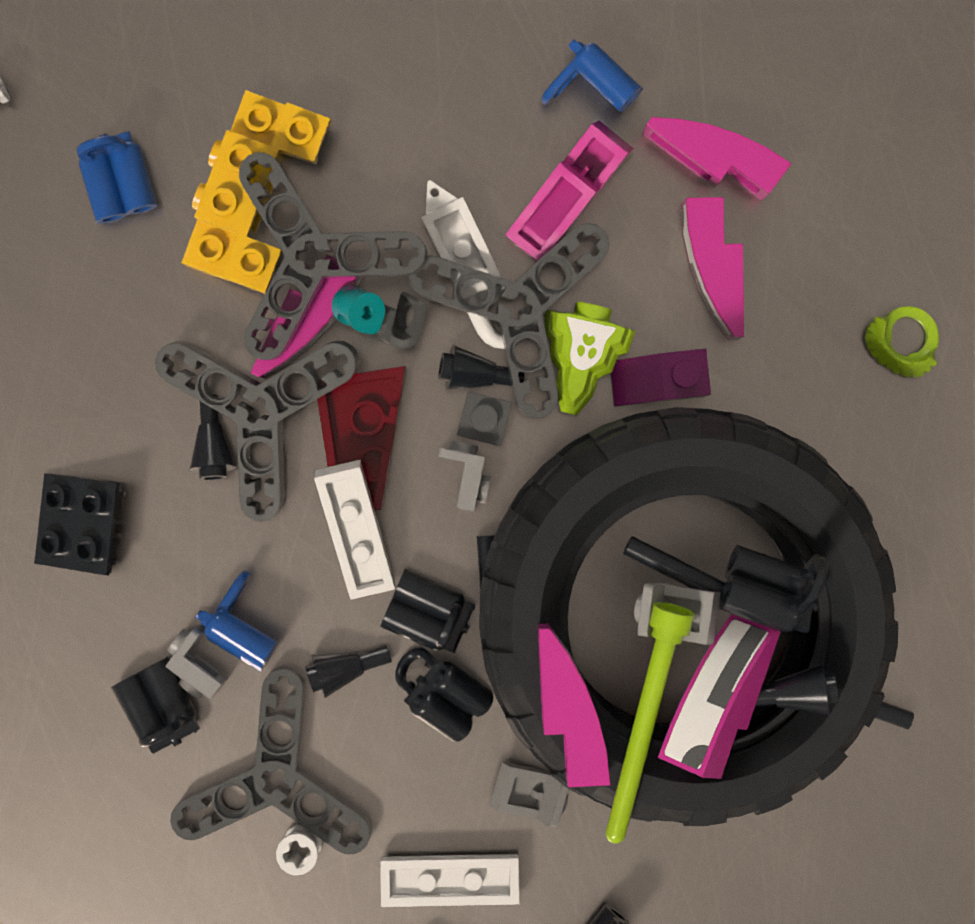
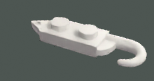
M429 180L427 182L425 215L421 217V220L439 257L502 278L464 198L457 199ZM432 189H436L439 192L437 197L431 196L430 191ZM451 270L450 280L454 286L461 273ZM472 278L466 280L461 287L463 300L470 305L476 306L481 304L487 297L486 285L479 279ZM495 285V298L490 307L500 298L504 287ZM522 307L518 310L519 316L520 314H528L526 308ZM468 313L480 338L494 348L504 349L502 335L495 329L492 321Z

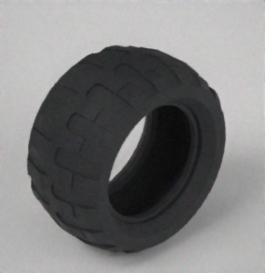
M673 407L637 413L604 424L575 439L544 463L519 490L501 520L487 554L480 589L479 630L484 666L496 699L513 733L524 747L528 748L536 759L561 784L580 796H587L595 802L612 808L635 716L619 709L606 700L590 685L581 673L598 714L607 749L610 785L568 787L565 777L563 734L544 735L542 727L538 624H549L565 645L574 661L568 633L569 601L578 570L595 542L619 519L648 503L675 496L704 495L726 502L754 520L773 541L783 561L804 568L815 554L826 557L828 563L827 576L823 589L815 601L819 605L816 612L812 611L810 630L807 633L797 630L791 631L785 654L766 684H774L775 680L823 663L824 672H835L839 704L829 705L830 715L777 707L776 704L755 706L747 730L738 729L721 779L702 778L659 759L658 755L670 724L655 723L630 819L652 822V820L683 823L684 826H710L727 823V818L740 817L752 812L755 815H760L778 809L793 801L792 795L805 789L817 778L824 780L848 757L845 751L857 739L864 725L870 727L879 712L885 697L881 691L887 678L890 662H895L898 648V621L894 619L895 607L892 593L896 592V584L888 551L880 543L872 523L873 517L864 500L852 486H849L828 465L827 459L813 447L798 438H794L775 427L765 424L764 421L748 415L713 409Z

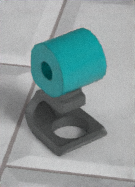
M355 284L341 287L335 293L331 309L333 316L339 322L351 326L361 333L375 334L380 340L393 347L406 349L414 346L420 337L427 305L419 298L402 292L397 309L385 305L378 295ZM413 305V320L410 326L407 327V312L410 306Z

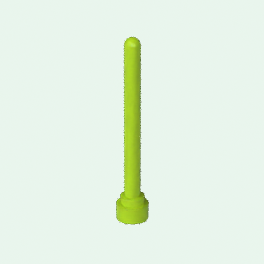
M655 602L653 605L649 625L653 628L651 636L655 638V643L605 831L608 841L614 844L621 843L626 837L676 644H682L683 637L689 636L695 613L676 604Z

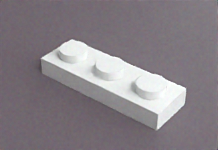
M361 460L315 470L314 480L350 600L395 590V579Z
M518 854L381 857L380 860L381 907L520 904Z

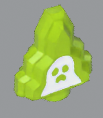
M576 302L573 313L546 310L544 326L546 336L551 340V361L558 368L556 385L558 402L563 413L577 416L593 397L598 378L611 373L618 356L629 352L636 331L610 322L612 310L609 308L585 302Z

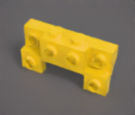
M245 90L231 130H226L223 140L217 139L211 149L208 165L212 167L208 181L206 184L201 182L195 192L192 208L196 210L194 217L197 219L181 263L200 272L265 294L283 252L281 249L254 240L262 217L240 182L239 168L242 161L248 155L256 152L273 156L281 165L285 158L283 154L316 165L318 161L317 156L325 134L332 123L331 119L288 102L285 105ZM257 164L254 167L256 175L251 179L252 184L256 182L262 184L271 196L274 187L268 175L274 170L272 166L265 168L261 164ZM270 197L262 199V203L264 204V206L269 201Z

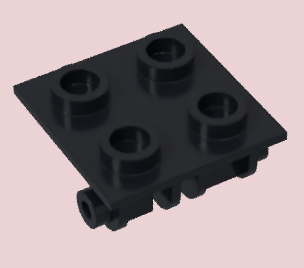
M44 473L34 564L109 576V573H112L113 565H118V560L116 559L118 541H114L113 538L121 537V532L114 531L115 524H122L123 519L116 518V514H121L122 500L126 495V492L121 491L122 482L100 481Z

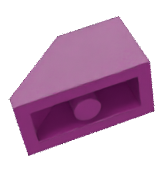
M706 348L616 360L613 371L610 373L614 407L700 398L711 395Z

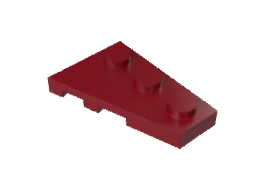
M406 366L356 373L347 382L317 399L327 466L330 467L361 460L375 511L381 510L383 507ZM320 379L321 386H327V384L324 381H322V379Z

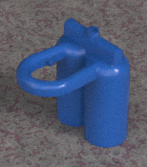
M573 39L568 46L576 56L543 93L541 101L545 106L551 104L580 74L610 104L622 113L640 95L643 88L597 44L588 43L585 45Z
M130 131L117 135H99V137L87 140L77 147V155L80 158L79 168L97 224L114 222L126 217L128 214L147 212L158 206L141 148L137 143L133 142Z
M244 570L237 576L213 615L200 610L195 618L200 620V623L205 628L204 634L210 642L261 672L278 645L277 641L229 613L251 577L252 573Z

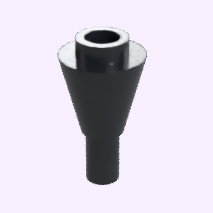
M452 345L450 353L443 352L441 355L438 379L445 380L446 390L492 386L493 383L512 386L508 367L497 366L495 362L456 345ZM518 372L520 382H522L525 377V373Z
M199 401L201 424L198 426L190 472L199 473V479L205 481L226 479L227 471L236 469L222 424L219 423V412Z
M387 645L359 654L358 652L312 654L313 664L305 666L313 693L321 690L324 698H327L363 675L364 671L391 663L392 660Z
M822 663L775 680L774 684H763L755 706L776 704L777 707L830 715L829 705L839 704L835 672L825 673L824 664Z

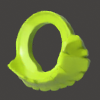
M903 306L891 311L886 317L876 316L866 330L865 342L867 343L868 350H871V355L878 359L879 364L886 365V368L892 369V372L895 374L901 373L904 377L913 376L916 378L923 376L925 372H930L931 367L937 364L934 353L939 344V331L933 318L920 308ZM901 318H912L918 321L925 331L923 347L918 352L910 353L907 356L898 353L891 345L892 328L895 322Z

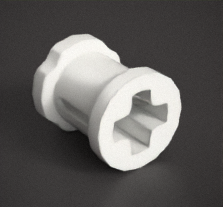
M300 824L290 827L276 850V860L280 868L294 876L309 872L316 864L318 853L322 849V840ZM294 841H298L301 848H309L305 857H301L298 851H290Z

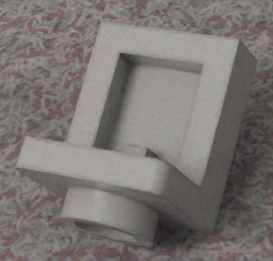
M451 441L450 449L440 448L438 457L465 462L456 508L474 512L476 502L485 504L491 477L482 475L485 457L476 455L478 446Z
M665 583L645 584L643 592L637 597L634 608L635 621L639 623L638 636L652 637L653 628L649 625L653 605L655 602H667L685 607L695 613L690 635L684 636L683 641L704 645L714 644L721 592Z
M198 625L191 632L183 629L167 650L173 656L165 667L181 678L179 684L188 693L197 698H202L205 695L211 699L220 691L228 678L192 652L204 636L205 628Z
M502 761L489 806L498 812L535 818L548 827L557 828L561 814L567 807L569 789L553 777L550 771Z

